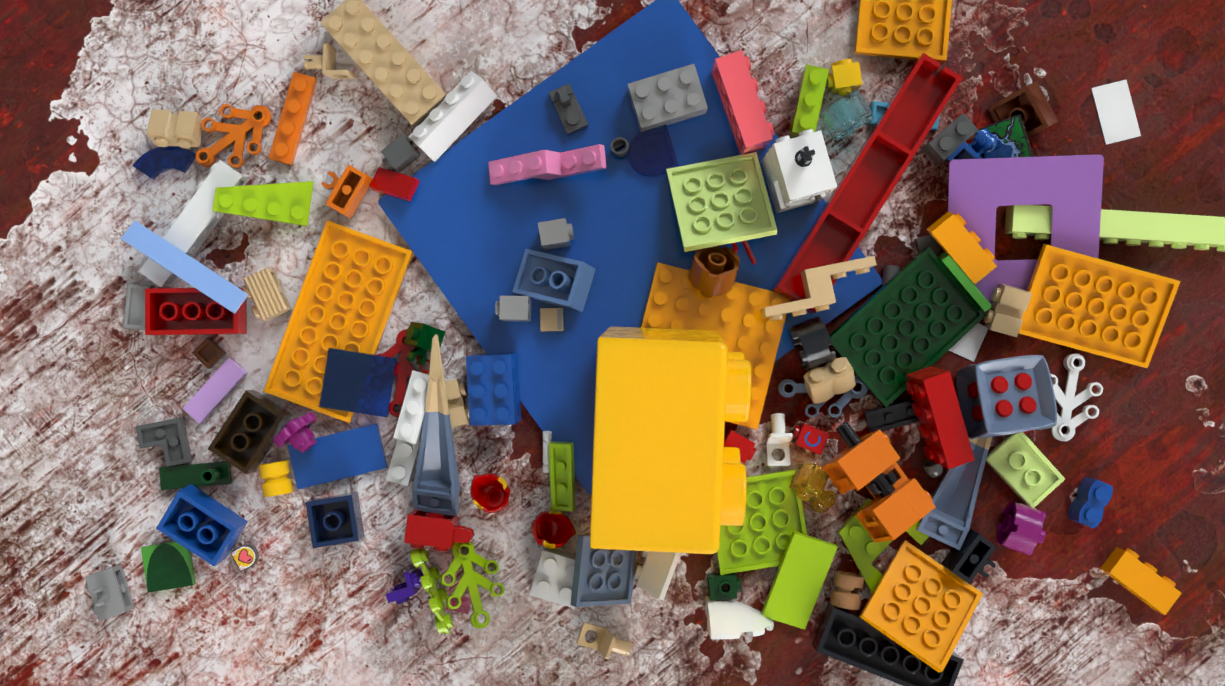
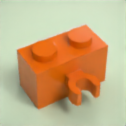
M348 164L340 179L335 173L328 171L327 174L333 177V182L331 184L322 182L321 185L328 190H333L325 204L352 219L369 189L372 178Z

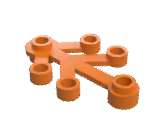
M223 104L220 107V115L226 119H232L233 117L247 119L241 125L216 122L208 117L204 118L201 122L203 130L209 133L218 131L229 134L210 148L199 149L196 153L197 163L204 167H211L216 163V155L234 143L233 154L229 156L228 163L235 169L241 168L244 165L243 152L246 133L252 128V140L247 143L246 149L252 155H259L262 152L263 128L268 126L272 119L270 110L263 105H256L251 110L233 108L229 104ZM227 108L231 109L229 115L224 114V111ZM258 113L263 115L260 120L256 119ZM212 122V127L207 129L206 124ZM257 144V150L252 152V145ZM207 153V159L202 161V154ZM235 158H239L237 165L233 164Z

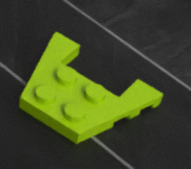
M868 498L837 532L858 567L860 574L865 577L864 580L869 591L873 593L883 575L872 565V562L892 541L875 543L855 515L873 501ZM917 522L905 532L918 544L922 545L930 536L915 530Z

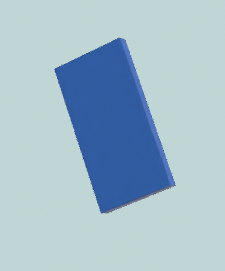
M378 423L314 438L317 443L304 453L296 450L292 444L287 445L298 489L388 468Z

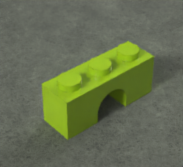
M808 64L803 69L798 88V102L792 115L788 134L790 138L799 137L800 132L813 129L816 132L829 69Z

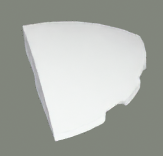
M706 596L705 615L710 639H739L743 632H747L748 636L755 637L763 635L765 628L769 631H772L774 628V621L772 619L762 616L760 611L749 605L731 599H715L710 601L709 597Z

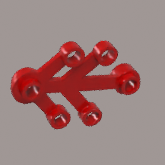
M407 329L399 332L395 345L386 352L379 353L374 357V363L378 367H385L389 363V359L401 352L400 361L382 375L371 379L372 388L379 390L383 389L386 383L398 374L395 399L389 405L390 414L397 418L400 412H395L394 406L399 404L402 408L407 376L410 378L412 370H415L411 363L406 361L408 352L415 348L405 345L403 342ZM380 356L385 358V363L382 365L378 363ZM419 365L421 372L429 373V370L426 371L422 365ZM377 378L381 379L382 385L380 387H377L375 385V380Z

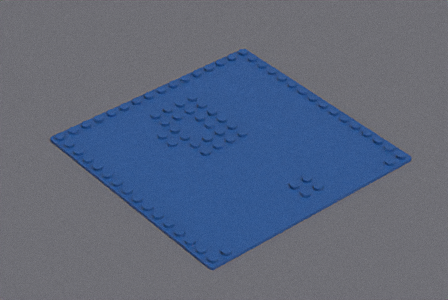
M655 0L449 148L435 162L431 161L413 174L411 177L417 178L420 183L410 202L387 194L378 200L380 207L486 353L518 352L520 401L542 431L552 432V441L574 442L575 477L588 494H592L597 340L611 326L641 328L657 262L690 270L693 256L696 250L684 252L666 169L740 155L711 72L715 59L720 56L679 0ZM694 64L708 107L706 114L640 133L628 95L627 85ZM566 84H570L588 123V127L570 135H567L549 96V92ZM774 132L773 139L767 148L755 152H757L775 219L777 235L747 240L755 257L756 264H752L742 242H736L740 264L735 282L775 292L773 288L826 205L825 200L822 199L819 202L776 214L761 163L766 153L772 147V144L776 143L775 140L779 138ZM617 137L625 138L629 144L627 155L621 158L613 155L610 148L612 140ZM598 144L604 145L606 169L552 180L529 178L500 185H490L488 165L490 161L540 150L561 153ZM566 218L567 224L572 223L575 240H570V247L544 251L541 246L538 222ZM731 243L721 245V248H724V246H727V247H730V248L733 250V247H732V244H731ZM857 247L849 261L865 258L866 256ZM525 249L582 261L596 269L583 313L563 308L564 331L541 332L540 308L562 307L532 298L531 322L502 321L495 314V303L500 301V296H522L512 291ZM871 267L868 273L856 275L855 271L847 272V277L837 279L833 285L836 303L830 304V309L813 314L807 312V314L794 317L792 312L787 313L775 361L794 348L789 337L791 336L789 329H792V326L817 316L826 325L880 286L882 278L874 267Z

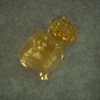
M816 463L798 464L789 486L796 493V496L801 500L810 502V508L818 513H823L826 508H831L835 504L834 492L832 490H824L829 475Z

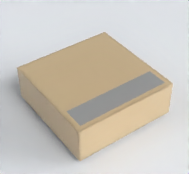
M540 308L541 332L564 331L563 308Z

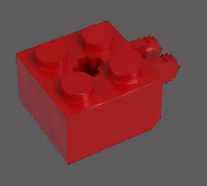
M413 510L407 515L404 543H409L412 548L422 549L425 545L433 546V550L447 551L456 542H470L475 534L472 527L467 528V526L459 525L460 518L458 516Z

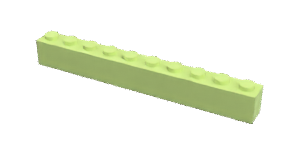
M1007 206L1005 234H1012V238L1026 239L1027 235L1035 236V240H1050L1052 206ZM1101 209L1099 240H1103V244H1118V241H1125L1128 246H1140L1141 243H1149V247H1164V244H1171V248L1184 249L1187 245L1194 246V250H1209V247H1217V251L1225 252V217Z

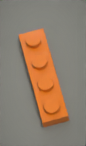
M293 72L268 157L270 160L293 166L317 84L315 77Z

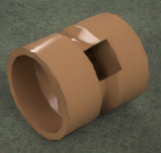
M835 571L833 585L836 589L831 591L830 604L844 609L859 610L862 598L859 591L863 590L865 577L852 572Z

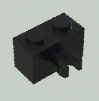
M970 528L961 549L952 548L941 564L970 584L977 573L983 577L989 576L984 572L986 565L995 568V563L988 558L997 546Z

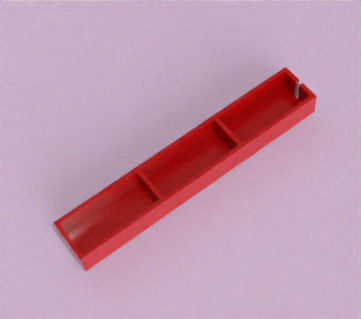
M925 53L914 62L773 288L775 292L791 302L806 299L800 272L850 260L963 77L947 67L941 69L936 76L932 75L941 63ZM831 276L832 285L835 284L837 279H833ZM815 308L806 309L810 314L816 313Z

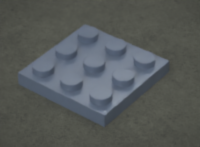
M578 534L570 605L585 607L631 604L637 551L594 549L590 547V534Z

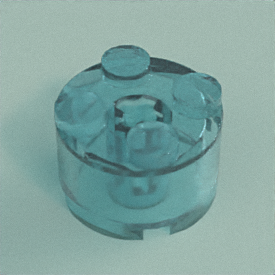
M860 90L850 93L851 97L849 98L843 97L823 110V113L819 114L832 138H835L836 141L854 133V127L856 129L874 120L873 112Z

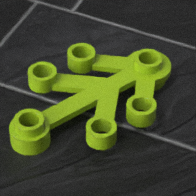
M456 542L452 547L454 559L446 573L441 575L440 583L445 587L452 586L456 580L455 573L461 564L464 574L452 595L446 599V606L451 610L459 608L461 597L466 588H468L474 611L470 615V624L476 629L485 628L490 622V616L487 611L483 610L477 584L488 590L493 597L503 595L505 588L503 584L493 583L473 571L471 562L482 567L488 575L495 574L499 569V565L496 561H488L475 553L471 542ZM461 547H465L467 549L466 555H463L461 553ZM489 563L494 565L493 572L488 570ZM446 575L451 577L449 584L444 581ZM495 586L500 588L499 594L494 592ZM451 598H455L457 600V605L455 607L451 606L450 604ZM480 614L485 618L483 623L478 621Z
M426 548L410 550L414 566L416 568L422 567L424 576H421V583L424 590L431 597L429 605L432 612L436 615L434 620L437 630L440 634L451 633V627L454 625L451 615L449 613L446 614L444 602L448 598V593L445 587L440 589L437 587L436 580L441 577L440 571L437 566L427 567L426 562L429 561V555Z

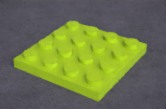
M796 469L746 477L744 524L742 526L720 525L719 550L717 551L720 575L779 566L792 532L796 531L807 535Z

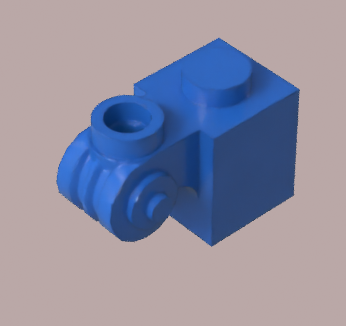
M987 128L982 129L974 134L976 137L972 143L968 144L964 141L947 159L949 161L957 159H984L982 155L988 150H993L998 139L992 133H989Z

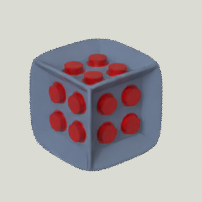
M1026 355L990 360L977 365H967L957 371L956 386L958 400L970 439L1009 435L1028 430H1042L1054 427L1057 424V406L1048 364L1043 355Z

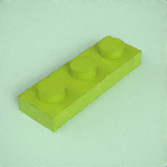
M551 441L549 443L551 510L573 512L576 509L574 442Z

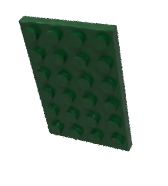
M925 247L829 335L832 341L830 346L840 357L847 358L853 367L855 375L881 405L887 407L906 390V374L932 366L978 324L986 314L930 247Z

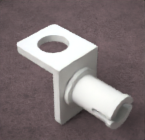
M771 414L772 433L769 434L766 440L767 465L769 467L790 466L789 443L793 434L786 433L785 414ZM781 449L785 454V458L782 461L774 460L772 457L773 450Z

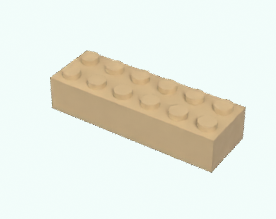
M345 0L320 22L414 129L445 99L446 94L362 0Z

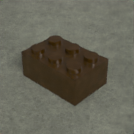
M246 390L208 447V450L243 473H253L257 470L258 465H260L273 445V439L283 430L284 425L292 414L259 392Z

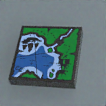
M1021 114L978 129L980 131L987 128L989 133H992L998 139L994 149L988 150L982 155L984 159L1034 157Z

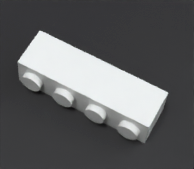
M470 71L446 95L445 99L430 112L428 117L414 129L409 138L435 162L488 107L497 95L481 77Z

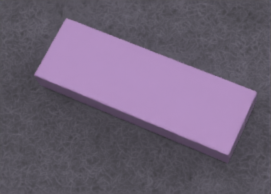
M228 358L182 409L199 424L203 423L248 373L232 358Z

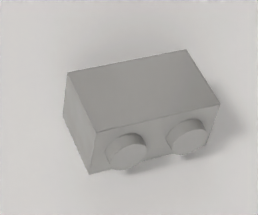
M566 218L538 222L541 246L544 251L570 247V240H575L572 223L567 224Z
M500 296V301L495 303V314L502 321L531 322V298L529 296Z

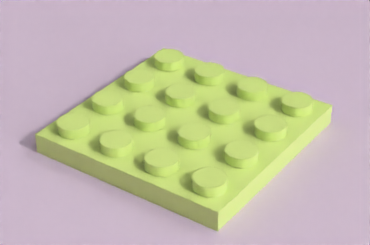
M757 152L666 169L684 252L777 235V227Z

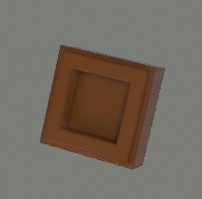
M207 337L192 354L207 369H211L226 352L211 337Z

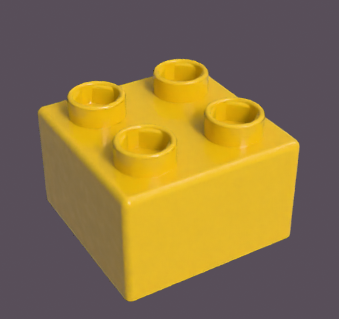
M611 326L598 338L590 523L591 548L715 554L719 550L720 525L742 526L744 524L746 511V466L740 464L739 448L724 447L725 422H747L749 419L751 364L749 360H745L744 353L728 352L727 345L717 331Z

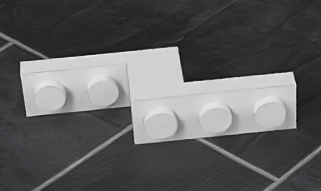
M412 370L393 438L397 439L386 477L387 481L404 486H409L420 448L429 374Z

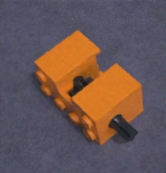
M845 422L836 429L848 447L821 467L841 495L854 489L859 491L865 486L873 496L874 500L855 515L875 543L895 540L936 508L932 502L931 495L923 490L915 478L908 479L896 463L901 458L890 444L889 437L881 432L880 429L860 438L848 422Z

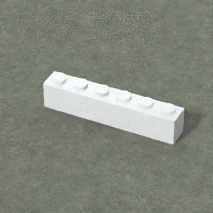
M221 160L213 164L209 170L208 177L205 181L198 184L195 195L191 200L185 202L182 207V213L170 223L168 232L161 238L193 258L225 214L212 211L215 188L245 186L249 179ZM149 257L143 260L142 268L139 270L141 274L161 288H171L178 279V276Z

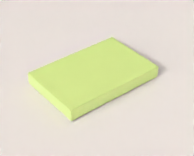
M1023 432L1009 434L987 454L986 462L1026 506L1034 508L1065 480L1061 473Z

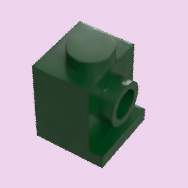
M707 573L708 597L710 601L715 599H737V593L741 592V579H736L735 573L720 575V573ZM723 584L729 585L727 591L721 590Z

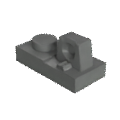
M570 84L549 92V96L567 135L588 127L586 118Z

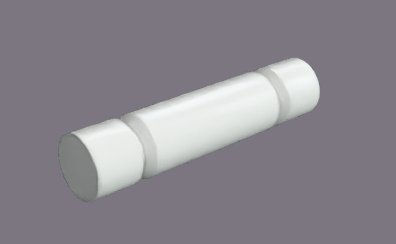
M543 431L544 473H550L549 443L552 441L551 431Z

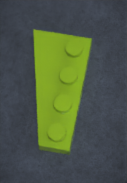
M314 181L215 188L212 211L307 227Z

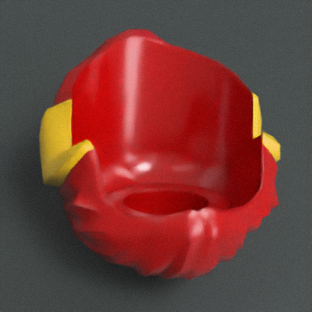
M485 473L473 476L470 494L472 502L478 509L487 513L503 511L507 507L511 490L501 476Z
M550 510L541 512L530 526L531 533L537 544L547 549L564 546L576 534L569 517L560 511Z

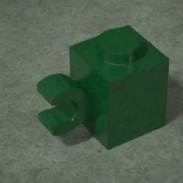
M411 322L406 331L404 344L415 348L408 352L406 361L414 362L417 356L416 364L423 366L426 362L427 351L431 352L432 338L436 334L438 335L441 348L445 331L424 323Z

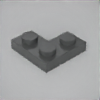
M184 417L135 426L140 449L157 445L163 446L166 467L192 462Z

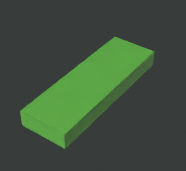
M946 252L941 253L938 258L984 312L988 311L991 308L989 301L953 258Z

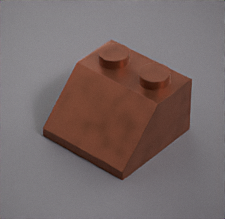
M1037 81L987 108L996 125L1019 116L1025 138L1058 122ZM1008 131L1009 134H1010L1009 137H1008V139H1009L1010 141H1015V144H1016V141H1017V140H1011V139H1010L1011 133H1010V131Z

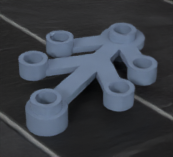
M854 376L855 383L860 385V390L855 392L851 389L844 393L835 404H830L827 407V414L829 416L839 417L842 413V408L852 398L859 399L867 393L868 388L857 376ZM784 379L778 384V392L783 397H792L795 393H807L805 383L796 384L793 380ZM786 384L792 386V391L789 393L784 390ZM827 401L818 404L812 402L806 405L804 408L805 415L810 418L816 417L819 414V409ZM811 406L815 408L813 415L808 414V408ZM833 406L838 408V412L835 415L831 414L830 411Z

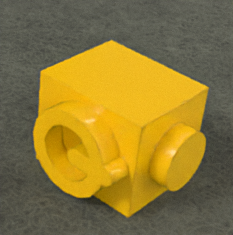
M843 59L831 63L826 82L827 88L830 87L831 94L838 93L839 96L849 95L853 90H858L863 85L859 62L853 63L852 59Z

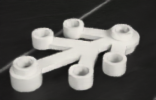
M1069 354L1064 358L1063 364L1068 370L1065 394L1058 386V378L1054 374H1050L1053 379L1055 399L1062 408L1061 416L1057 413V424L1051 428L1052 435L1059 441L1072 439L1075 434V428L1089 418L1094 419L1099 415L1097 406L1086 405L1081 413L1071 418L1073 409L1092 396H1100L1103 392V386L1100 383L1092 382L1087 385L1085 390L1075 396L1079 371L1085 366V359L1080 354ZM1075 359L1079 360V365L1077 367H1075L1073 364V361ZM1094 385H1096L1098 389L1096 393L1092 392V387ZM1089 408H1092L1094 411L1091 416L1088 414ZM1063 426L1067 427L1065 434L1061 432Z

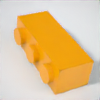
M948 211L926 230L941 248L953 258L968 278L976 284L997 267L993 262L995 256L987 248L982 249L978 244L981 241L980 238L973 231H967L964 227L967 223L958 213L954 215Z
M1116 547L1100 569L1153 610L1166 615L1182 594L1175 588L1176 583L1166 576L1160 577L1156 574L1158 570L1151 564L1140 562L1138 560L1139 555L1131 549L1126 548V550Z

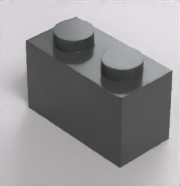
M962 113L922 149L937 165L950 156L964 141L966 142L978 129Z

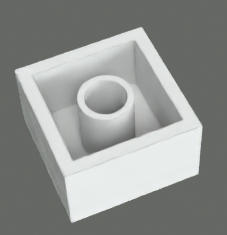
M544 547L530 595L574 608L575 606L570 604L576 555Z

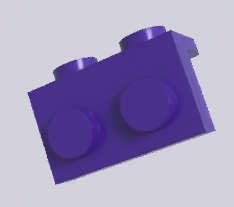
M414 565L410 566L404 572L406 582L394 585L385 594L388 603L395 601L396 604H401L410 600L409 597L415 595L422 587L421 576H424L422 570Z

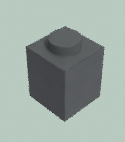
M400 135L381 151L385 156L382 159L385 165L390 170L394 168L399 173L420 157L403 135Z

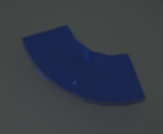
M179 146L158 147L143 154L132 166L151 179H155L160 173L167 170H179L186 173L195 160L196 153Z

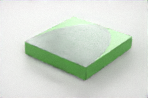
M176 541L141 547L148 593L196 584L191 551Z

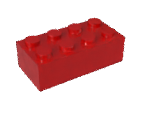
M196 288L145 289V335L247 334V298L234 314Z
M929 366L906 374L907 382L905 385L914 401L912 410L915 416L919 418L920 425H918V431L926 444V447H924L926 457L947 469L974 461V455L950 371Z

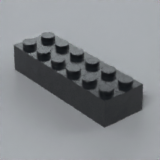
M828 602L812 642V646L817 652L902 686H954L964 661L957 653H952L943 672L939 673L859 617L860 614L833 606Z

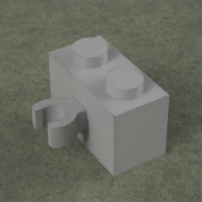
M121 564L85 576L86 589L91 595L93 601L92 609L94 614L97 615L98 621L135 608Z

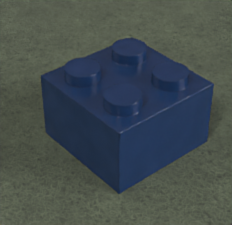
M358 492L316 498L306 502L313 548L355 542L365 537Z

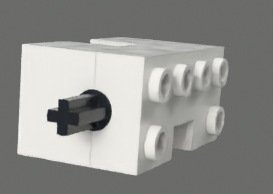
M813 129L800 132L799 137L790 139V136H784L776 139V143L772 144V147L761 161L776 214L819 202L826 197L827 193H831L837 188L821 130L814 132Z

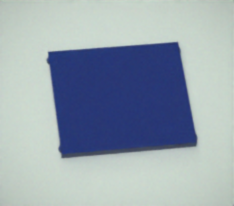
M329 348L319 407L388 417L397 358Z

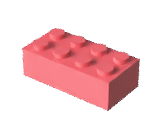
M742 50L716 58L711 70L740 155L767 148L774 135L771 122L766 121L764 115L767 113L764 101H759L757 95L759 91L758 83L755 78H751L749 72L751 69L748 56L743 55Z

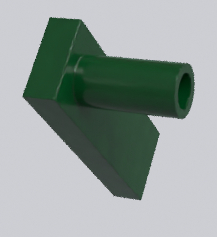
M227 461L159 467L161 490L180 489L190 484L195 487L232 484L231 464Z

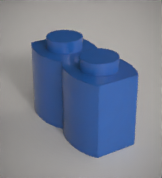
M1085 477L1078 486L1077 498L1069 507L1068 519L1093 529L1096 528L1102 520L1103 507L1108 504L1112 497L1113 486L1098 479Z

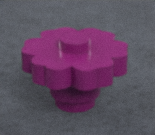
M308 412L297 420L296 418L292 419L273 439L274 443L279 448L290 442L296 450H299L301 453L306 452L317 443L314 439L315 435L309 429L317 420L313 412Z

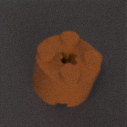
M714 246L698 249L693 256L688 279L704 297L711 298L714 295L726 294L732 290L739 270L740 258L734 250L727 246H724V248Z

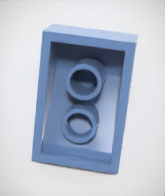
M525 249L512 292L583 313L596 269L582 261Z

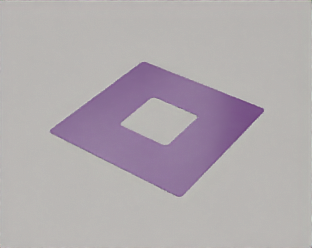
M1102 155L951 160L949 163L948 211L954 215L958 213L966 221L967 224L964 227L967 231H973L980 238L981 241L978 244L982 249L987 248L995 256L997 207L1050 204L1053 208L1051 246L1098 258L1104 157ZM994 259L993 262L997 267L974 285L992 305V292L995 288H998L999 283L1027 290L1038 259L1003 261Z

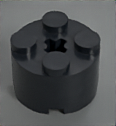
M819 316L792 326V329H789L791 343L794 349H799L800 356L798 358L803 369H812L836 359L835 351L830 352L829 350L832 341Z

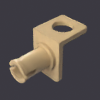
M328 43L323 44V55H304L303 59L308 60V62L303 61L306 70L322 69V74L331 79H356V75L348 70H335L336 49Z
M586 622L582 624L577 638L578 645L598 650L605 659H609L611 652L624 656L630 654V641L616 639L605 627ZM588 630L596 631V638L591 642H587L584 639V635Z

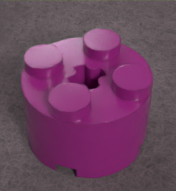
M1011 501L1006 505L1001 514L1005 516L1003 524L998 523L996 541L1003 547L1032 555L1037 543L1041 544L1045 539L1046 532L1042 528L1046 512Z

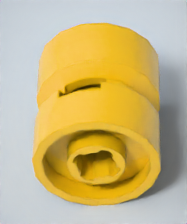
M288 460L258 465L259 476L265 480L261 484L263 497L294 492L292 479L286 476L290 473Z

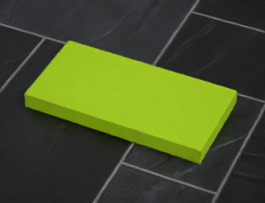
M793 531L763 606L762 616L805 630L838 548L837 545Z

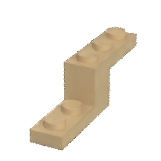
M875 256L811 268L800 272L806 299L764 307L761 309L762 318L769 317L770 321L784 319L783 314L792 312L794 317L807 314L806 309L815 308L816 312L830 309L829 305L836 303L831 276L833 279L847 277V272L855 271L856 275L868 273L871 267L877 265Z

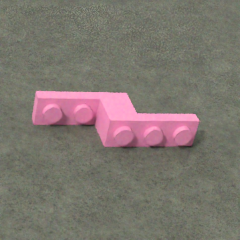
M598 144L561 153L540 150L488 162L490 185H500L529 178L552 180L606 169L604 145Z

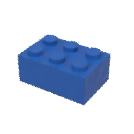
M518 352L482 353L466 356L470 426L512 425L521 421Z
M190 484L177 492L156 529L212 566H216L226 559L248 521Z

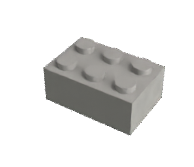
M694 64L627 85L628 95L640 133L706 114L708 109Z

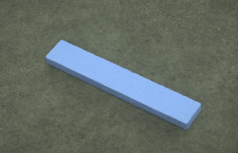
M135 220L121 237L123 241L234 314L248 297L246 292Z

